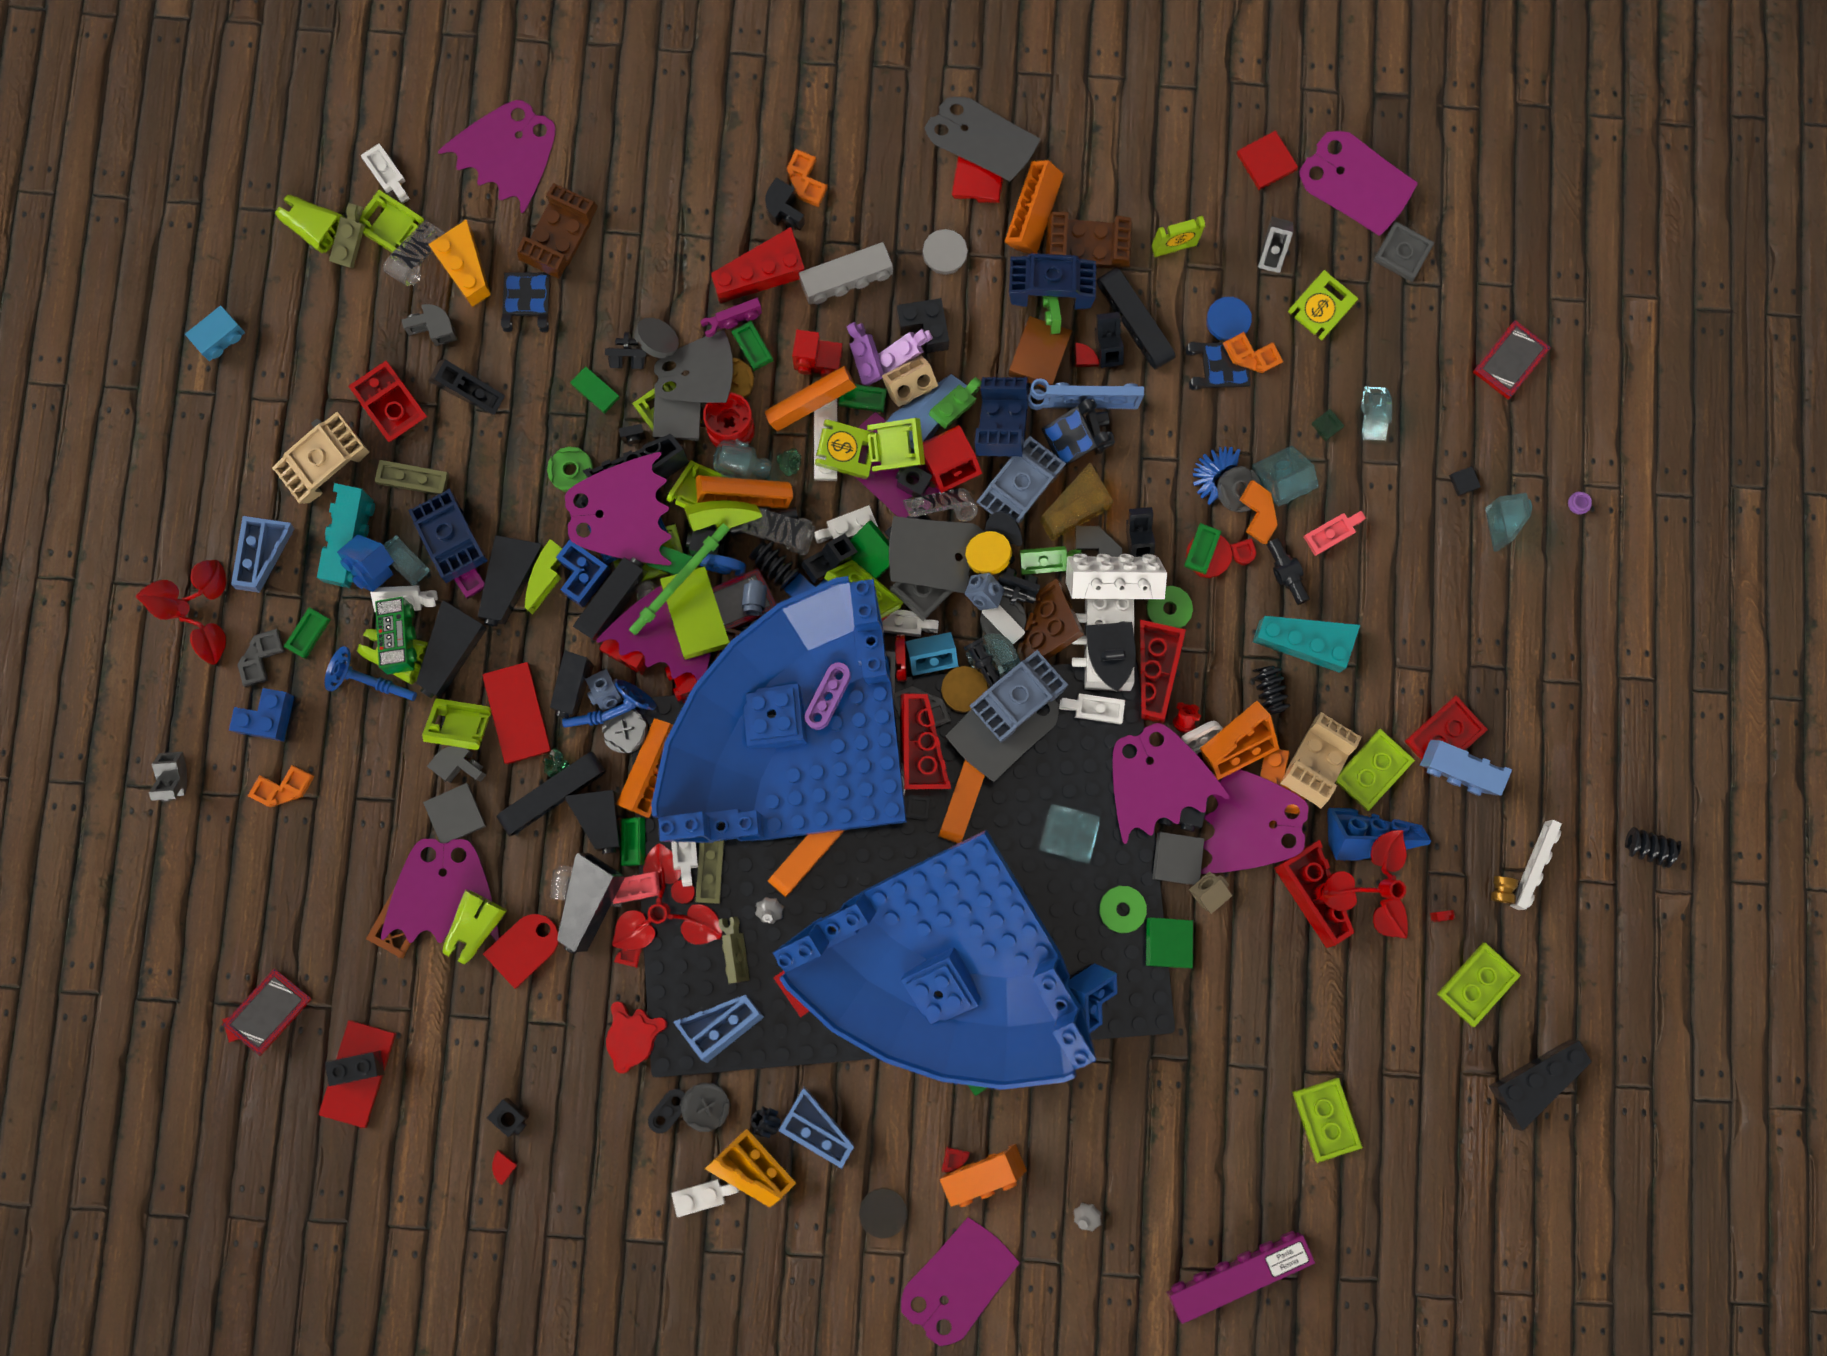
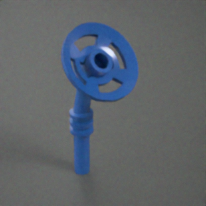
M340 647L330 660L324 681L325 688L328 691L336 690L344 679L350 678L375 687V690L385 694L392 693L414 701L417 697L416 692L394 685L393 681L382 677L375 678L353 670L352 666H350L351 653L348 647Z
M617 680L615 686L625 698L623 700L624 704L604 712L599 710L598 712L593 711V713L588 712L587 715L569 717L568 719L563 718L562 724L564 728L585 724L590 726L594 724L599 725V723L604 724L605 721L627 713L631 709H635L636 706L646 710H655L656 703L637 686L624 680Z

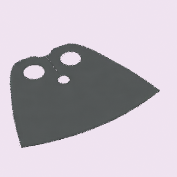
M724 330L716 332L712 337H703L677 349L672 356L659 359L654 366V373L658 375V382L654 385L655 395L663 399L676 401L726 403L732 383L733 360L730 344ZM668 361H674L676 367L672 371H664L662 369L663 364ZM683 371H689L687 376H682ZM673 381L676 383V388L673 391H663L662 387L666 382Z

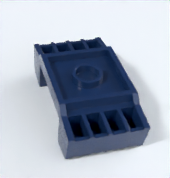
M1033 253L1028 256L1010 257L1009 296L1011 304L1027 307L1028 295L1074 297L1075 309H1090L1096 298V261L1080 259L1072 255Z
M982 377L980 388L982 395L979 428H976L975 434L976 456L1022 457L1028 413V377Z
M450 488L436 497L419 504L417 507L408 510L433 563L446 583L488 562L484 551L477 543L463 516L464 512Z

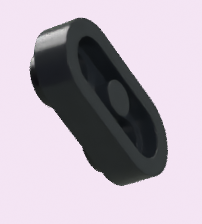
M672 1089L667 1092L651 1112L648 1118V1125L653 1132L664 1133L668 1131L682 1114L681 1104L685 1095L683 1090ZM673 1097H679L681 1103L674 1105L672 1103ZM658 1116H663L665 1118V1123L663 1125L658 1124Z

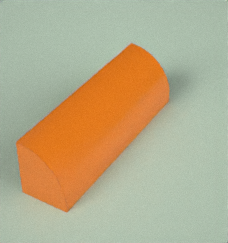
M1049 160L1031 162L1005 239L1006 244L1024 253H1038L1048 223V217L1051 214L1064 175Z
M842 366L765 410L766 418L776 431H780L856 388V385L846 366Z
M703 475L696 477L697 503L730 500L754 504L757 507L787 509L793 499V490L790 482Z
M654 718L616 805L646 818L650 817L652 813L651 803L664 743L673 724Z

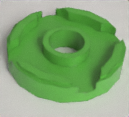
M565 447L556 451L553 457L551 456L548 461L547 472L553 485L557 489L567 492L572 486L586 479L583 470L588 468L592 470L594 467L592 460L583 450L576 447ZM567 465H575L577 469L574 474H565L564 470Z
M1166 586L1165 599H1148L1146 606L1147 617L1150 622L1182 628L1191 619L1193 612L1192 601L1181 588ZM1164 604H1173L1176 609L1175 613L1172 615L1166 614L1163 609Z
M1117 886L1108 890L1103 895L1100 901L1099 915L1108 929L1117 933H1129L1137 930L1143 924L1147 915V905L1143 896L1136 889L1129 886ZM1119 903L1128 905V915L1120 916L1117 913L1116 908Z

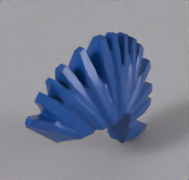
M1219 447V457L1214 450H1211L1214 461L1204 454L1205 460L1199 458L1203 465L1195 464L1199 468L1193 469L1197 472L1193 473V476L1202 479L1193 482L1194 486L1204 484L1197 493H1202V499L1210 494L1209 505L1218 498L1215 481L1228 469L1237 466L1240 449H1237L1233 455V447H1229L1228 453L1227 447H1224V452Z

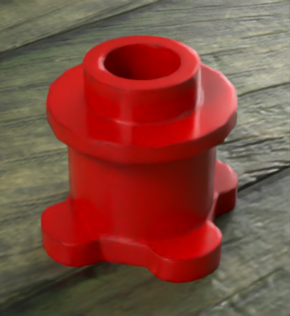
M1177 703L1176 708L1179 712L1173 719V725L1178 731L1187 733L1195 729V721H1199L1201 715L1198 713L1199 707L1195 704Z

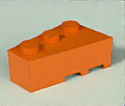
M1256 701L1204 744L1200 750L1205 765L1219 780L1279 750V745L1271 715Z
M1015 1143L998 1154L992 1153L988 1155V1158L975 1163L972 1162L945 1174L940 1178V1182L950 1206L959 1204L961 1208L973 1203L972 1199L978 1196L981 1199H985L994 1195V1190L1001 1187L1003 1191L1017 1185L1016 1181L1027 1170Z

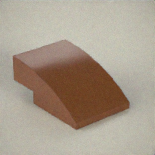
M1029 316L1008 376L1013 378L1028 377V382L1031 384L1036 379H1044L1049 385H1053L1072 330L1061 327L1059 334H1051L1050 325H1046L1043 320ZM1038 384V385H1037V386H1039V387L1045 388V387H1044L1043 385H1041V384Z

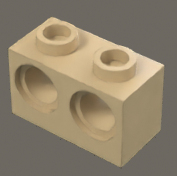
M922 355L882 375L890 398L898 407L909 404L916 397L928 394L938 386L930 363Z

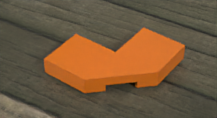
M795 149L787 166V172L792 185L795 188L798 199L819 207L828 186L809 177L815 165L816 157Z
M1244 332L1223 342L1233 364L1264 373L1283 363L1274 342L1255 352Z
M1253 480L1249 482L1240 498L1242 503L1256 512L1246 533L1262 544H1267L1278 525L1272 494Z
M291 765L281 785L259 775L248 797L268 807L277 806L302 798L314 776L294 765Z

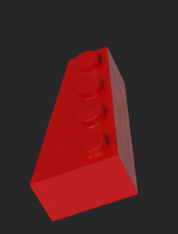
M1140 619L1141 719L1161 724L1165 723L1185 638V629Z
M900 694L901 774L903 789H951L928 694Z

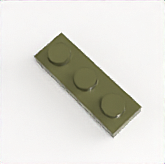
M379 460L374 482L380 485L438 495L446 491L449 474L444 471Z
M724 840L714 841V843H700L696 903L720 904Z

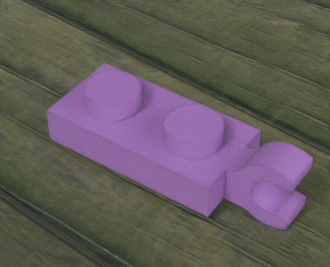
M853 322L847 326L849 334L855 340L850 343V347L862 385L869 386L882 379L884 371L872 335L865 334V328L862 323L856 325V322Z

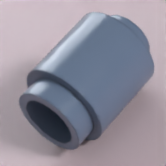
M750 580L749 583L744 584L742 598L744 614L760 616L762 611L765 610L767 587L763 585L762 581Z

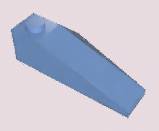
M950 374L937 383L938 386L932 389L931 392L916 397L909 404L894 412L887 422L920 418L922 441L925 442L931 439L941 426L928 415L930 410L959 384L963 388H966L967 385ZM910 431L909 438L911 453H915L913 433L912 431Z

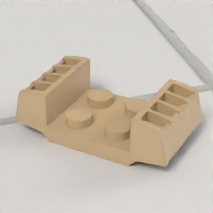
M336 412L326 421L314 427L286 451L272 468L298 503H311L322 494L319 487L350 460L359 463L369 453V450L343 416Z
M1321 712L1315 717L1280 784L1285 785L1301 797L1309 800V802L1322 808L1335 791L1337 785L1334 783L1348 756L1357 748L1361 736Z

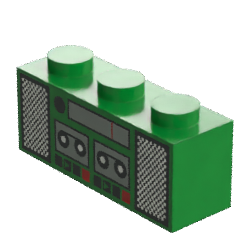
M403 596L375 601L379 668L387 675L415 670L414 662L417 661V652L413 647V640L416 639L415 628L412 626V618L415 615L413 605Z

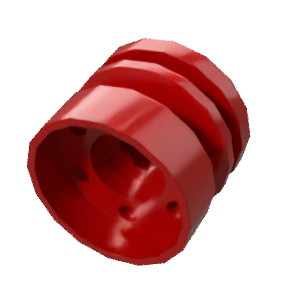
M729 392L726 403L706 404L703 410V420L710 442L717 449L725 452H736L744 449L751 443L755 433V425L748 401L741 395Z

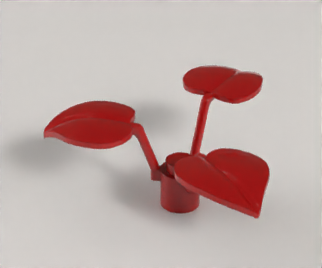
M205 560L193 567L191 582L199 591L188 597L177 599L179 589L177 585L169 580H159L150 583L135 596L154 617L160 620L179 618L180 622L185 621L198 626L199 629L193 630L190 634L192 648L208 664L215 665L218 663L226 646L224 631L217 624L208 623L203 626L201 622L186 618V615L190 610L188 601L199 597L202 593L207 599L213 600L224 592L226 574L219 561Z
M1394 830L1381 835L1374 842L1371 849L1373 864L1382 866L1381 871L1388 879L1382 880L1378 888H1355L1354 877L1348 872L1338 871L1327 879L1322 890V899L1331 909L1347 911L1352 909L1357 903L1355 892L1380 893L1386 899L1381 900V906L1374 911L1373 924L1375 929L1385 936L1407 938V915L1405 907L1400 900L1406 894V886L1402 881L1396 880L1395 875L1389 873L1400 870L1406 861L1403 831Z
M663 844L654 846L645 859L643 874L658 872L661 888L656 904L649 908L647 920L645 915L637 910H630L622 914L615 927L612 946L624 950L644 948L653 941L656 935L655 929L649 923H662L668 918L685 920L681 925V933L684 939L691 944L701 945L720 939L722 937V930L719 927V918L708 906L694 904L690 906L686 916L671 914L670 907L662 902L665 883L673 884L677 882L681 876V869L674 870L671 850Z

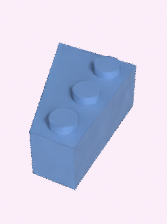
M247 516L242 517L231 582L235 589L260 593L295 529L293 525L288 522Z
M1430 740L1420 763V766L1427 768L1426 773L1438 778L1441 775L1447 777L1448 783L1458 787L1462 784L1468 787V792L1478 796L1481 793L1502 796L1512 772L1510 768L1497 767L1490 764V760L1485 758L1479 759L1469 754L1468 751L1440 740Z
M743 995L716 1005V1007L695 1013V1015L676 1020L674 1024L699 1058L707 1063L763 1019L764 1016L748 996Z
M804 1086L779 1131L842 1169L854 1148V1143Z

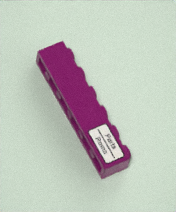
M1294 1231L1287 1232L1281 1236V1240L1275 1243L1268 1241L1259 1246L1260 1250L1253 1253L1250 1251L1243 1252L1237 1256L1238 1260L1231 1263L1228 1261L1221 1262L1215 1266L1216 1270L1209 1273L1202 1271L1195 1274L1192 1281L1187 1283L1180 1281L1171 1286L1172 1290L1167 1291V1294L1178 1320L1184 1324L1315 1264L1303 1235Z

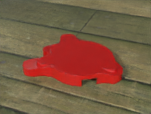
M614 1002L611 1005L613 1022L607 1034L606 1047L613 1060L614 1069L618 1073H627L633 1066L640 1064L650 1056L655 1038L661 1031L666 1029L667 1021L662 1017L651 1019L643 1009L636 1010L634 1015L630 1016L623 1002Z

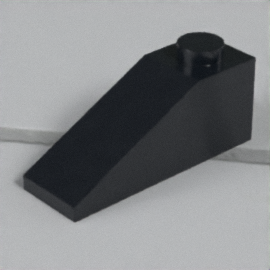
M446 359L438 362L428 380L444 391L492 415H495L505 397L504 394Z

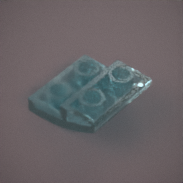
M1051 804L1040 850L1089 863L1101 817Z

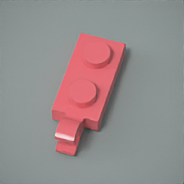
M1362 511L1349 518L1343 513L1304 536V539L1313 554L1317 556L1355 534L1356 531L1353 527L1363 522L1366 517Z

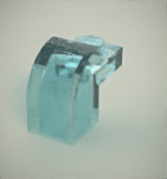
M1364 387L1361 404L1364 421L1361 437L1363 440H1386L1388 423H1391L1392 419L1391 394L1387 388Z
M397 535L384 544L385 549L394 561L391 565L413 586L431 571Z
M999 634L983 636L986 641L984 647L988 654L992 655L1000 675L1008 673L1020 663L1015 648L1009 639ZM967 652L966 656L972 668H975V662L970 653Z

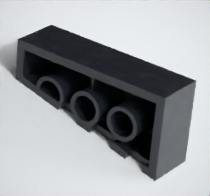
M669 434L643 445V448L635 452L630 450L623 453V457L613 461L609 459L602 462L601 466L592 470L588 468L583 470L586 478L618 464L661 452V456L652 465V471L667 479L686 466L689 461L683 448Z
M1567 1040L1489 1085V1088L1512 1128L1523 1131L1592 1061L1579 1040Z

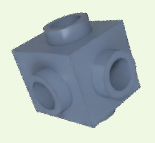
M984 573L971 576L965 595L979 610H987L999 607L1005 589L993 575Z
M607 669L585 679L590 688V692L587 695L592 705L598 704L602 711L613 708L616 704L623 701L615 686L617 678L612 680Z

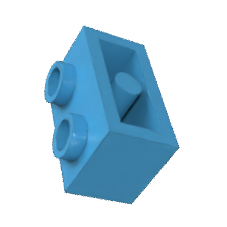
M220 305L185 333V335L199 352L211 361L221 356L223 350L228 346L237 343L245 332Z
M951 632L905 641L913 676L959 667L956 647Z

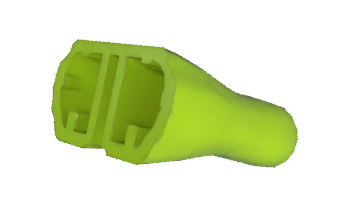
M287 195L284 201L292 209L288 212L278 207L275 211L278 219L320 253L328 252L334 243L331 235L336 236L340 217H345L299 197Z
M366 629L363 636L373 642H377V629ZM413 640V647L417 652V661L414 662L415 670L394 673L393 675L413 685L417 681L429 642ZM359 644L357 652L363 658L379 666L378 646L374 650Z
M465 889L454 921L445 939L443 954L450 957L453 950L456 949L458 941L466 944V946L462 950L458 962L465 965L473 958L507 910L481 895Z

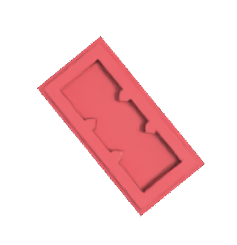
M658 872L625 877L613 900V904L658 896L660 892Z

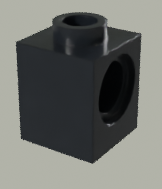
M916 466L900 468L895 477L897 479V488L921 500V496L925 494L932 482V475ZM910 476H915L919 482L911 485L906 479Z
M505 1098L489 1114L487 1119L507 1137H510L514 1133L518 1136L527 1126L525 1121L529 1116L509 1098ZM507 1112L515 1116V1122L512 1126L505 1123L504 1117Z

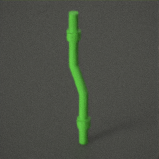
M722 523L711 537L708 536L703 541L704 545L649 607L645 606L639 613L641 616L629 628L634 635H637L647 622H651L656 617L655 613L710 551L714 552L719 546L718 542L730 530L729 527Z

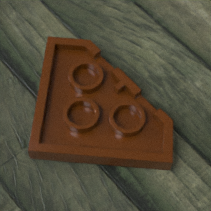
M1057 578L1037 593L1035 610L1029 615L1024 629L1027 631L1023 643H1019L1017 649L1021 662L1036 650L1048 660L1085 635L1062 582Z

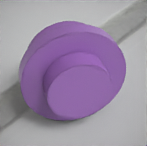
M1576 492L1569 497L1568 506L1573 513L1582 515L1590 510L1592 501L1588 494Z

